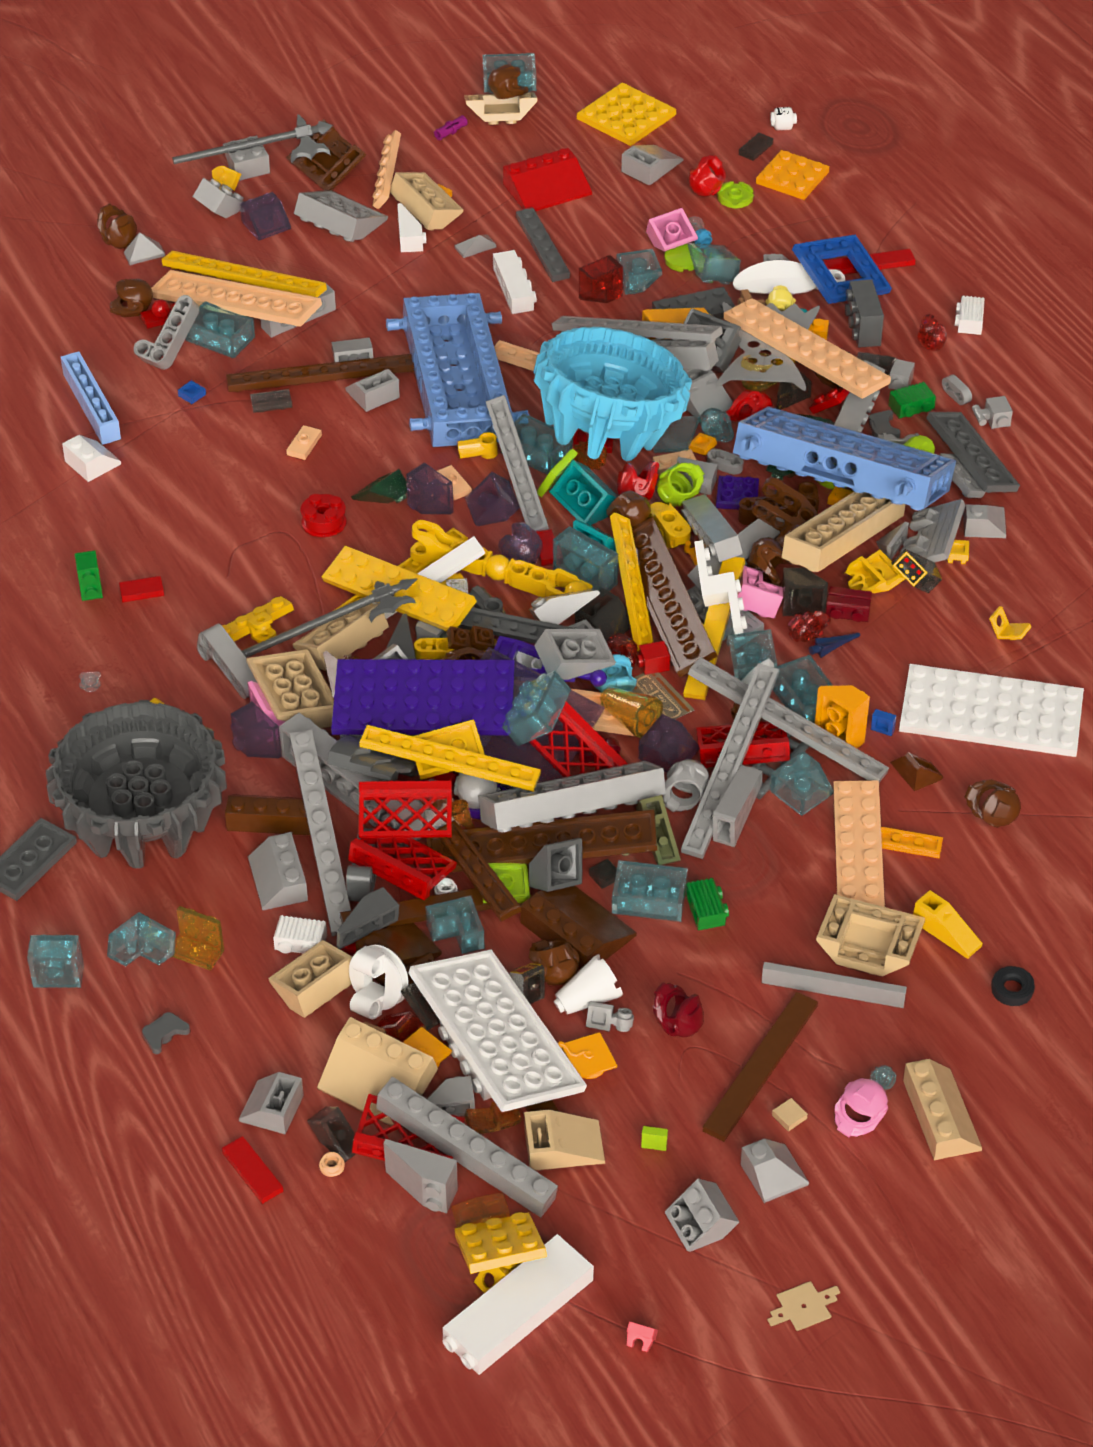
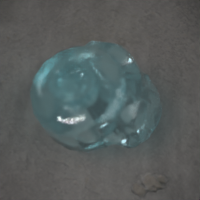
M709 408L701 414L700 425L705 434L715 437L716 441L729 442L734 438L731 419L726 412L716 408Z

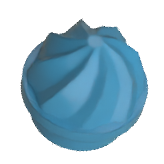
M705 228L695 232L698 240L694 242L701 248L707 247L712 242V234Z

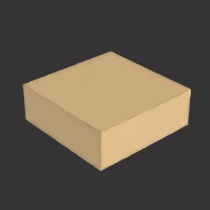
M792 1098L772 1110V1116L787 1131L805 1121L808 1115Z

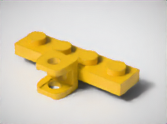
M282 596L276 597L271 602L256 607L252 612L239 616L233 622L222 626L233 641L250 634L253 640L260 643L277 635L276 631L271 628L270 623L293 611V604Z

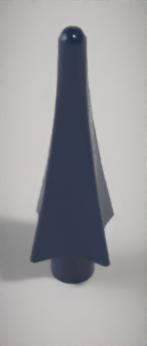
M860 633L815 638V645L809 647V652L811 655L818 653L820 658L838 647L860 637Z

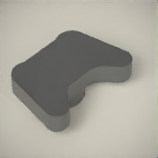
M892 410L874 413L869 416V425L874 437L886 433L900 438V430L893 428L889 422L893 419Z
M170 1012L164 1013L160 1018L142 1029L143 1038L154 1054L161 1053L162 1044L170 1042L173 1035H188L190 1033V1025Z

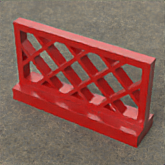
M567 701L560 705L527 740L563 777L571 776L570 766L580 767V774H584L585 767H595V771L600 770L599 767L612 768L628 764ZM556 717L563 723V731H553L552 721ZM540 734L548 735L549 746H542L536 738ZM553 735H563L564 747L553 746ZM568 735H573L578 739L579 747H568ZM554 750L564 751L565 762H558L554 758ZM569 751H579L580 763L569 762ZM584 751H590L594 755V763H584Z
M768 721L759 722L742 765L790 761V746L787 732L782 729L774 732L770 729H778V727ZM732 724L696 727L700 762L706 768L715 767L728 736L726 733L730 732ZM764 734V735H767L768 737H767V738H762V737H760V736H762V735ZM719 738H721V739H723L724 741L719 742V741H716V740L719 739Z
M451 781L359 782V838L452 837ZM447 799V806L441 811L432 805L436 800ZM364 800H374L379 805L370 813L364 807ZM391 800H398L402 804L395 812L386 806ZM414 800H421L425 804L418 812L409 805ZM382 808L390 814L383 823L374 816ZM405 808L413 814L407 822H404L397 816ZM428 808L436 814L429 822L421 816ZM441 818L447 824V830H436L432 825ZM370 819L378 825L374 831H364V824ZM393 819L402 825L397 831H390L386 827ZM416 819H419L425 825L420 831H414L409 827Z
M386 825V827L390 831H397L394 828ZM355 838L350 843L348 856L349 861L359 866L372 867L375 875L424 901L430 896V890L457 866L456 861L412 838H361L360 840ZM397 843H404L409 847H397ZM369 844H376L377 848H374ZM381 844H392L393 847L382 848ZM415 853H423L428 857H416ZM387 854H395L396 858H393ZM400 854H411L412 857L400 858ZM442 863L446 867H435V864ZM406 864H414L415 868H412ZM419 864H430L431 868H420Z
M368 1094L361 1120L353 1139L352 1153L385 1161L384 1141L385 1139L390 1140L387 1134L397 1129L403 1139L397 1142L401 1144L407 1143L408 1146L414 1147L411 1140L418 1138V1136L414 1133L407 1136L402 1128L403 1126L391 1119L394 1123L393 1126L382 1129L378 1121L387 1117V1115L384 1113L376 1116L373 1115L370 1107L371 1103L377 1104V1096ZM452 1115L462 1123L465 1122V1118ZM372 1123L379 1131L372 1136L363 1134L364 1127ZM426 1142L428 1145L422 1148H418L424 1151H428L434 1154H438L453 1159L452 1156L439 1153L437 1149L428 1142Z

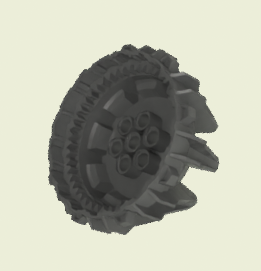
M149 700L114 705L104 708L105 710L82 716L83 721L72 727L64 738L57 742L58 748L51 749L48 755L49 762L52 764L46 770L49 802L63 810L62 815L65 829L74 830L78 834L79 839L83 840L91 851L100 858L108 855L112 840L115 839L117 850H120L129 866L133 868H142L144 866L145 842L162 838L171 857L176 859L181 857L186 852L193 831L198 833L204 832L212 809L221 804V792L227 788L226 773L220 768V766L225 764L224 750L222 749L221 741L214 739L213 729L205 727L202 723V717L196 713L189 714L185 710L161 703L154 704Z

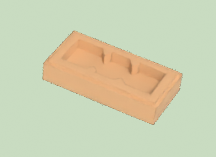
M303 425L287 448V455L306 460L322 436V430Z
M452 465L434 472V478L453 500L472 494V488Z

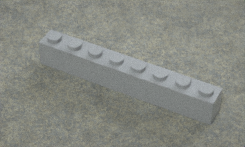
M392 1077L378 1093L376 1109L444 1154L452 1156L459 1164L540 1218L554 1202L558 1185L396 1078Z

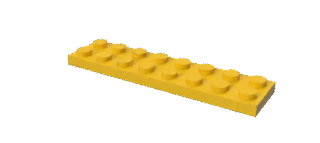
M344 546L322 575L324 582L363 598L372 594L376 581L383 582L385 585L389 583L390 586L399 584L401 580L417 579L407 590L401 589L394 593V597L405 595L412 597L416 603L403 604L395 611L407 614V616L447 631L450 626L458 628L477 602L472 595L348 546Z

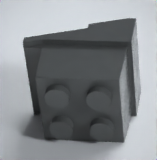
M690 309L684 324L722 326L723 334L715 340L719 361L710 370L724 373L729 367L742 340L738 335L741 327L715 318L710 314Z

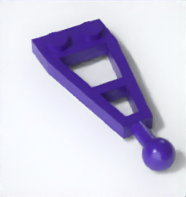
M499 636L490 660H515L518 651L538 659L540 657L535 646L521 640ZM543 665L541 669L515 667L514 678L550 680ZM596 670L577 677L590 680L591 684L596 687L603 686L607 681V675L603 670ZM575 677V678H572V679H569V680H552V681L575 682L576 677Z

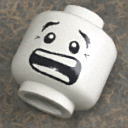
M777 107L774 109V112H771V126H774L775 130H791L793 124L797 123V115L793 113L791 107Z

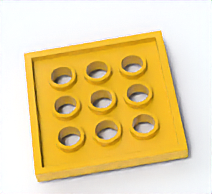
M622 82L579 111L577 119L632 146L674 117L676 109Z

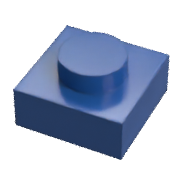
M192 380L178 389V396L191 404L206 395V389Z
M875 709L872 715L871 730L892 736L895 731L896 715Z

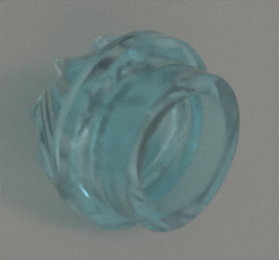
M887 1065L875 1067V1070L871 1072L870 1079L877 1081L885 1090L892 1088L896 1082V1073Z

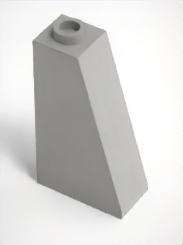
M743 765L739 767L714 811L713 841L735 847L762 786V771Z

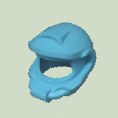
M615 654L613 655L616 661L615 665L601 669L607 675L606 683L603 686L594 687L600 693L623 696L635 688L637 679L632 677L630 659L624 655Z

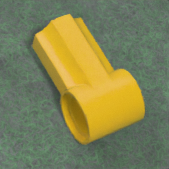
M486 432L477 439L457 441L460 459L475 456L492 459L498 455L497 437L494 433Z

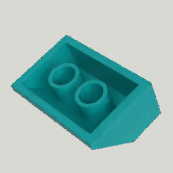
M572 460L550 490V493L578 521L590 525L607 518L606 511L608 507L618 497L588 466Z

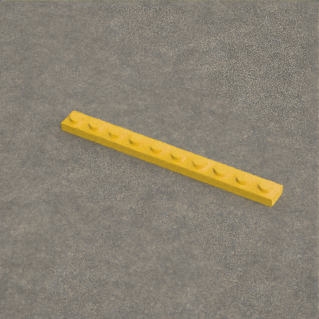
M171 251L161 259L163 266L171 267L172 269H180L204 276H213L218 279L223 278L232 282H241L317 298L327 290L325 282L177 251Z

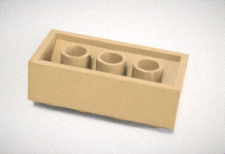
M425 172L395 173L390 193L427 230L443 229L463 213V209Z
M369 604L315 628L292 645L297 651L308 649L318 669L327 671L323 652L328 651L336 659H347L352 655V652L365 647L372 638L381 636L389 625L384 613L378 615L371 623L369 619L370 611L379 604Z
M931 1059L906 1063L903 1082L933 1159L938 1160L982 1151V1146L951 1069Z

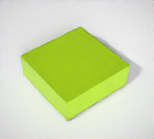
M643 1126L641 1148L666 1151L668 1129Z

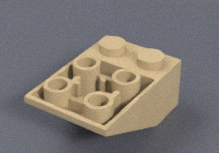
M553 1110L524 1112V1130L529 1167L533 1170L605 1164L599 1120Z

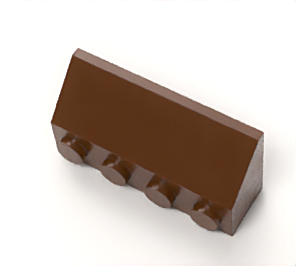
M240 794L228 796L225 810L227 831L275 834L291 832L293 835H310L303 798Z

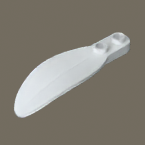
M786 260L758 263L740 272L733 281L735 289L739 291L748 289L750 293L769 294L773 291L774 287L779 285L787 287L791 294L806 293L813 289L818 290L801 263ZM829 270L837 282L846 280L841 271Z

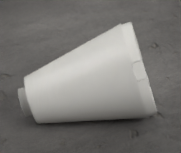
M597 954L555 994L556 999L553 1002L560 1013L565 1012L568 1015L587 1009L590 1001L605 1003L623 996L621 987L615 988L616 977L603 958L600 960V955Z

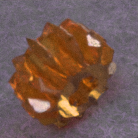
M588 439L586 442L580 441L579 445H575L574 450L578 453L574 458L575 461L588 466L592 471L593 469L600 470L601 466H605L607 457L605 447H603L599 458L591 459L587 454Z

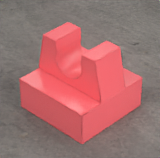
M629 1321L627 1346L633 1348L635 1341L641 1339L643 1341L642 1351L648 1352L654 1340H656L658 1330Z

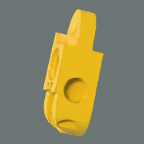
M662 502L651 504L649 518L653 517L669 548H675L685 544L686 541H690L691 527L671 503H669V506Z

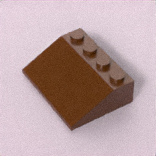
M576 886L549 892L543 890L536 892L520 905L521 924L542 940L568 941L579 954V969L583 968L597 954L600 955V960L602 958L607 960L637 936L634 930Z

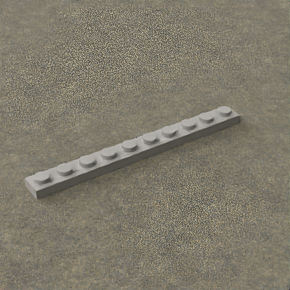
M561 316L552 323L553 331L564 332L577 327H605L631 332L645 338L655 337L657 340L669 338L673 341L683 339L689 342L698 340L711 343L723 334L722 326Z
M702 657L691 666L688 675L741 705L749 686ZM769 697L761 718L868 781L877 780L880 783L885 777L889 767Z
M760 663L757 664L685 837L681 853L701 859L704 858L713 836L714 811L743 763L778 678L779 669Z
M312 729L290 733V741L332 936H336L338 929L342 925L340 912L350 911L351 908Z

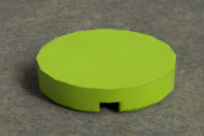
M730 181L722 185L717 193V198L726 207L743 208L752 203L754 191L751 186L744 182L734 184V181Z
M684 244L665 251V264L678 272H683L684 269L692 271L701 264L702 253L695 246Z

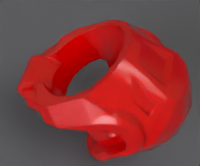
M716 155L702 157L698 166L695 169H690V188L698 196L709 197L717 194L725 181L726 173L722 166L723 162Z
M746 389L734 400L729 410L726 411L725 420L730 423L746 419L768 406L773 407L772 400L765 392Z
M650 461L638 476L632 464H624L623 470L619 471L617 493L621 495L626 491L632 490L650 500L658 479L659 463Z

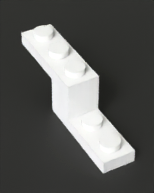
M703 540L695 541L701 591L705 607L730 603L736 639L744 638L743 629H747L745 616H741V611L744 610L743 599L738 598V592H742L740 580H735L734 572L713 575L712 566L707 564V561L711 560L709 547H704Z

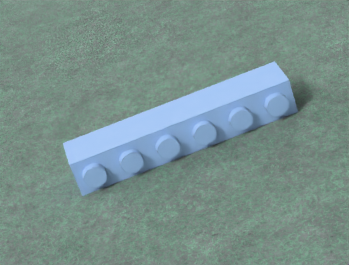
M80 352L61 356L63 375L101 444L120 440L119 421Z

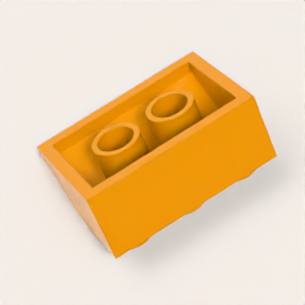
M853 685L820 686L817 694L815 724L853 747L859 748L865 743L870 696Z

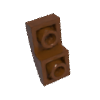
M473 625L470 630L451 626L447 630L448 649L458 650L465 647H474L477 650L485 651L492 650L495 647L492 629Z

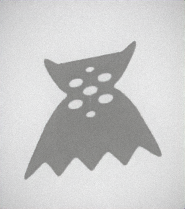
M723 302L724 312L732 309L730 305ZM773 303L767 305L770 309L807 330L820 309V306H816L804 313L796 304L791 305L784 311H780ZM742 329L738 333L742 339L739 347L745 353L735 359L716 383V387H719L730 380L791 382L800 389L806 390L805 382L799 370L787 355ZM751 341L760 343L756 348L749 347L747 344ZM761 350H769L771 355L761 356L759 352ZM747 358H756L757 363L747 364L745 360ZM781 359L783 364L773 365L771 360ZM766 369L767 371L762 373L759 370Z

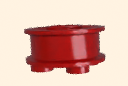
M312 494L301 505L302 528L309 535L321 538L331 537L343 531L347 524L345 516L346 506L338 496Z

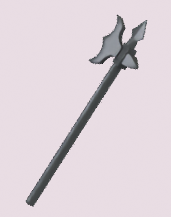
M297 115L296 127H294L293 131L172 157L173 164H179L295 137L300 139V145L292 150L291 164L298 157H307L312 160L313 156L319 152L331 154L324 143H316L310 136L318 132L324 135L333 125L321 121L315 126L306 125V121L300 115Z
M417 579L401 580L399 584L390 586L389 583L385 585L383 582L376 581L375 589L372 590L371 595L244 649L242 653L246 658L369 604L380 602L376 608L370 611L369 619L372 623L380 614L394 613L403 604L416 603L412 597L407 595L394 597V593L401 589L407 590Z

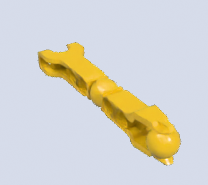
M418 520L412 525V536L418 542L411 547L410 556L414 561L429 566L466 541L447 535L435 523ZM483 548L485 551L484 555L461 569L484 577L487 574L493 580H504V584L508 583L516 589L542 598L593 588L590 583L578 579L576 575L563 569L549 570L513 558L509 561L504 555L496 554L492 556L493 552L487 551L485 548ZM555 587L565 588L564 592L555 589Z

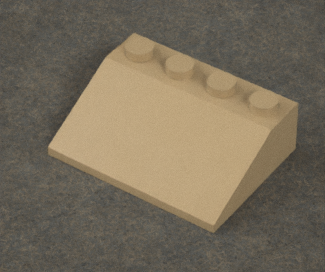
M308 649L246 659L277 720L286 722L297 713H300L306 718H310L319 728L332 727L334 705L332 692Z
M350 1017L336 1039L317 1088L363 1112L368 1094L377 1096L392 1077L422 1096L437 1072L438 1067L433 1057ZM371 1103L370 1110L374 1116L382 1113L376 1109L377 1104ZM388 1116L380 1120L390 1126L394 1125Z

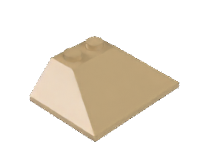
M528 92L509 99H497L494 94L464 95L466 105L490 125L499 124V121H506V124H514L516 120H521L537 102V96L534 92Z
M834 894L816 941L837 965L883 977L909 965L925 923V918Z

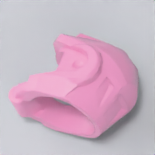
M861 1078L849 1082L844 1088V1094L835 1105L837 1130L848 1138L873 1131L888 1110L886 1092L877 1081ZM848 1104L854 1111L870 1116L871 1119L867 1122L852 1120L845 1111V1105Z

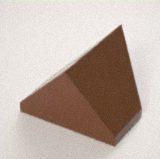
M909 752L905 756L890 762L914 791L943 779V775L932 762Z

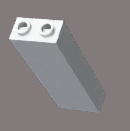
M558 1234L545 1244L547 1257L522 1262L443 1327L444 1346L448 1351L455 1352L461 1358L465 1367L473 1369L480 1375L593 1281L594 1266Z

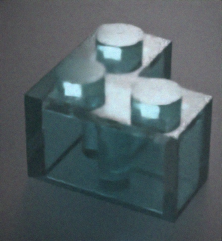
M471 896L426 906V925L433 942L456 937L462 954L485 948L484 929Z
M138 912L109 934L107 957L124 966H127L139 956L160 965L174 955L176 932Z

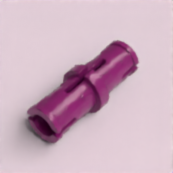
M461 115L453 121H447L444 126L434 131V136L437 140H442L450 134H455L457 130L467 126L466 117Z

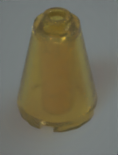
M610 687L604 690L600 697L601 706L635 737L641 739L648 737L656 728L654 726L656 719H661L663 703L655 696Z

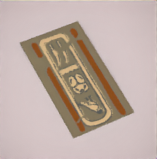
M659 672L647 675L642 673L633 677L637 679V683L631 693L636 698L652 700L651 714L662 726L694 711L692 706Z

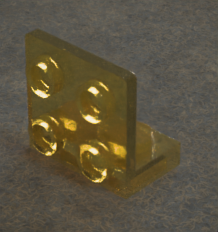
M179 906L177 917L180 933L168 949L169 956L211 971L224 952L221 922L213 916H206L193 909Z

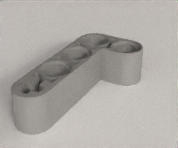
M188 295L179 297L155 343L147 340L137 341L134 345L135 354L147 364L163 370L168 369L173 364L199 313L198 304Z
M217 623L200 632L197 641V650L200 656L205 661L212 658L243 699L250 697L247 682L253 681L257 683L246 662L247 658L223 626Z

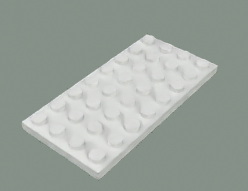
M910 664L899 732L1076 757L1084 688Z
M492 949L410 967L408 974L501 1112L585 1091L586 1083Z

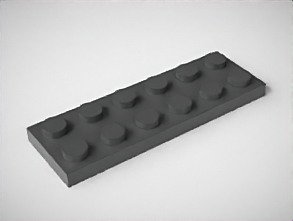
M961 412L928 413L926 419L984 492L1006 493L1018 491L1020 484Z

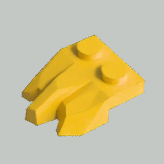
M878 550L866 559L863 556L859 557L849 564L845 572L853 576L848 581L850 589L871 591L872 594L889 591L906 578L893 566L894 563L881 550Z

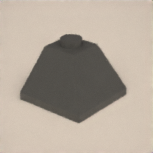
M582 838L544 845L529 863V887L549 892L582 884Z

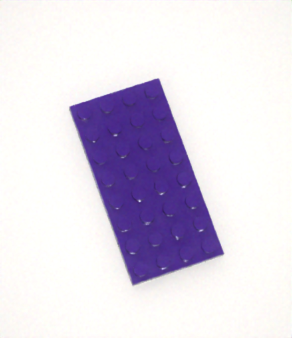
M338 659L331 727L332 735H363L367 725L405 735H419L474 719L479 735L512 736L515 660Z

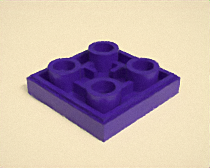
M730 475L719 476L716 508L739 510L741 499L758 497L759 478L733 477Z

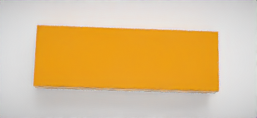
M881 827L882 849L940 858L943 837Z

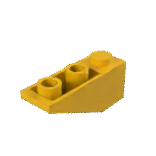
M931 890L916 901L913 915L925 918L923 929L967 959L982 947L983 943L949 902Z

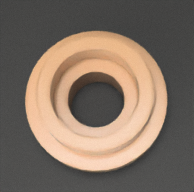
M329 1152L322 1157L319 1167L324 1175L334 1177L343 1172L345 1163L338 1153Z

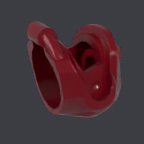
M661 983L654 992L653 1013L658 1024L670 1036L682 1038L693 1036L704 1023V1011L699 995L693 994L689 997L680 986L671 983ZM675 996V1008L669 1017L666 1012L667 1004Z

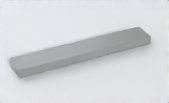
M764 962L762 983L904 1008L906 986Z

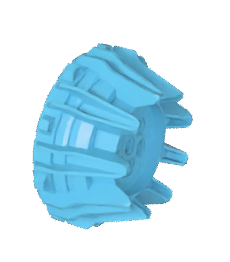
M605 327L573 328L572 330L561 332L555 338L548 340V342L544 341L541 345L540 353L537 355L534 367V382L541 391L545 422L549 426L554 424L557 442L561 445H567L578 428L588 432L587 454L591 459L599 458L607 438L620 439L621 457L625 461H632L643 447L651 451L669 425L681 419L683 412L686 411L691 394L689 390L692 379L688 377L680 361L673 356L674 354L663 346L631 332Z

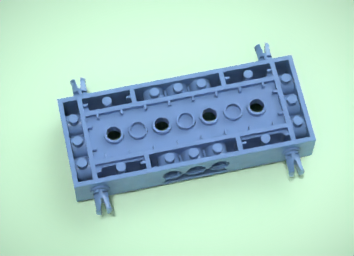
M480 293L404 298L403 318L386 319L387 331L402 329L406 334L426 417L424 419L410 418V431L428 430L433 447L455 446L457 441L477 439L486 432L496 435L486 401L502 395L506 397L514 423H529L530 421L528 410L516 412L511 410L488 324H502L501 311L485 313Z
M769 406L738 423L733 453L739 455L741 459H754L761 465L771 464L777 466L776 468L782 471H795V474L799 476H812L819 482L829 481L836 487L844 488L846 486L852 488V491L856 493L866 492L872 494L871 496L877 499L886 498L890 499L894 504L910 505V508L914 510L925 509L950 491L956 464L954 459Z

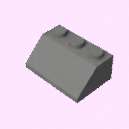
M292 833L268 837L248 856L262 910L308 901L307 884Z

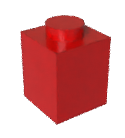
M664 641L639 645V654L636 655L637 666L642 668L644 675L670 671V654Z

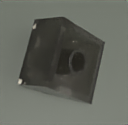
M783 568V599L781 601L783 616H825L828 582L806 568Z

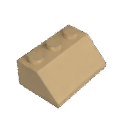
M322 940L268 979L287 1006L305 1018L352 984L349 976V965L352 956Z

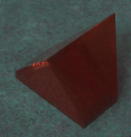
M411 1011L386 1015L375 1026L385 1029L386 1035L404 1042L429 1020L415 1016Z

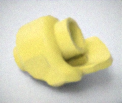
M779 285L774 287L773 291L769 293L765 303L767 305L773 303L780 311H784L795 304L796 299L792 297L787 287Z

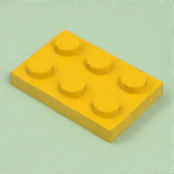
M474 719L413 736L485 755ZM415 761L420 780L452 771Z

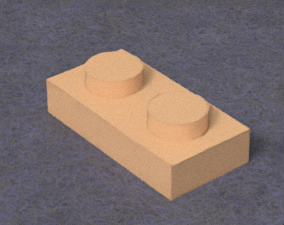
M683 450L653 457V461L659 463L658 475L677 464L678 457L696 460L692 450Z

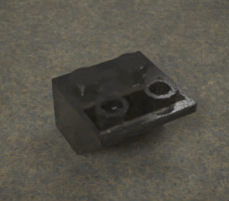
M601 588L599 590L600 594L575 612V623L586 619L594 629L601 630L608 647H610L631 627L628 611L620 598Z

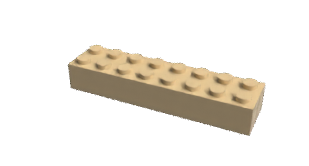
M853 492L786 534L782 558L790 561L792 564L806 567L809 571L819 572L903 517L906 504H894L890 499L886 498L877 499L872 497V494L866 492Z

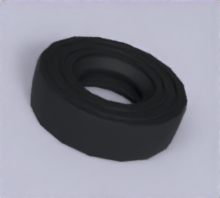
M1007 966L999 969L994 974L991 988L995 998L1002 1004L1020 1006L1026 1004L1032 998L1035 984L1031 974L1023 968ZM1006 981H1016L1021 984L1022 989L1018 992H1012L1004 987V983Z

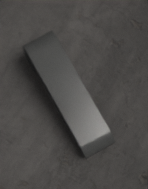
M364 828V831H371V830H372V829H366V828ZM369 844L374 848H377L376 844ZM353 862L352 865H348L346 886L349 901L360 902L369 892L374 891L377 875L373 873L372 867L359 866Z

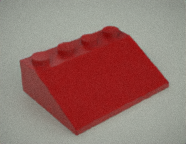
M563 148L503 166V185L523 210L534 208L535 211H539L592 195V190L581 166L569 148Z

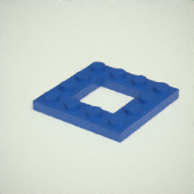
M856 235L794 244L792 251L828 304L847 301L846 289H849L850 281L872 279L877 295L889 294L892 289ZM847 256L862 278L837 282L822 260Z

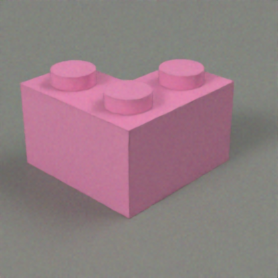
M744 566L740 579L742 592H738V598L743 599V611L749 610L761 617L775 618L783 599V587L764 582L763 571Z

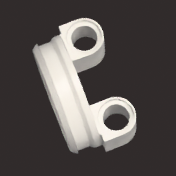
M370 945L361 948L352 957L349 965V976L356 993L350 1001L351 1011L374 1020L382 1015V1010L394 1007L405 998L408 991V974L403 962L393 951L381 945ZM385 973V987L373 982V978Z

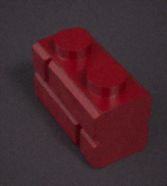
M830 586L826 617L853 620L855 622H868L872 592Z

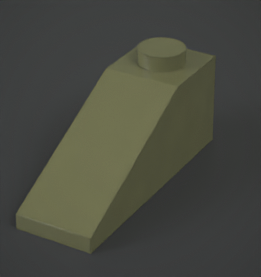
M662 795L640 800L635 807L636 811L653 809L655 811L658 851H652L658 866L680 861L681 858Z

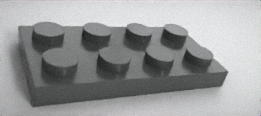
M724 287L652 302L653 309L705 308L709 314L718 319L724 318L723 302L732 308L735 305Z
M40 818L0 856V892L18 901L77 843L76 836Z

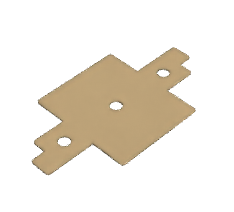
M807 1282L779 1293L777 1298L783 1307L771 1311L772 1317L767 1319L772 1327L791 1320L796 1331L830 1319L832 1316L825 1305L837 1301L838 1299L835 1295L840 1294L837 1286L818 1293L812 1282ZM782 1313L783 1317H779L778 1314Z

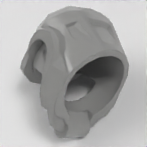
M686 759L675 763L667 772V780L665 781L666 794L662 796L666 808L672 812H681L692 809L701 801L709 781V773L701 762ZM674 786L683 792L692 793V797L686 799L679 798L673 793L672 787Z
M459 773V776L456 777L454 795H457L460 802L468 808L480 809L478 795L497 792V782Z

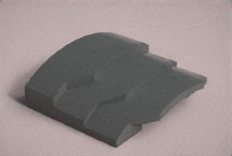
M346 735L334 744L329 752L327 761L329 765L387 781L397 780L399 774L410 777L418 775L417 766L414 761L360 747L359 742L361 738L352 735Z

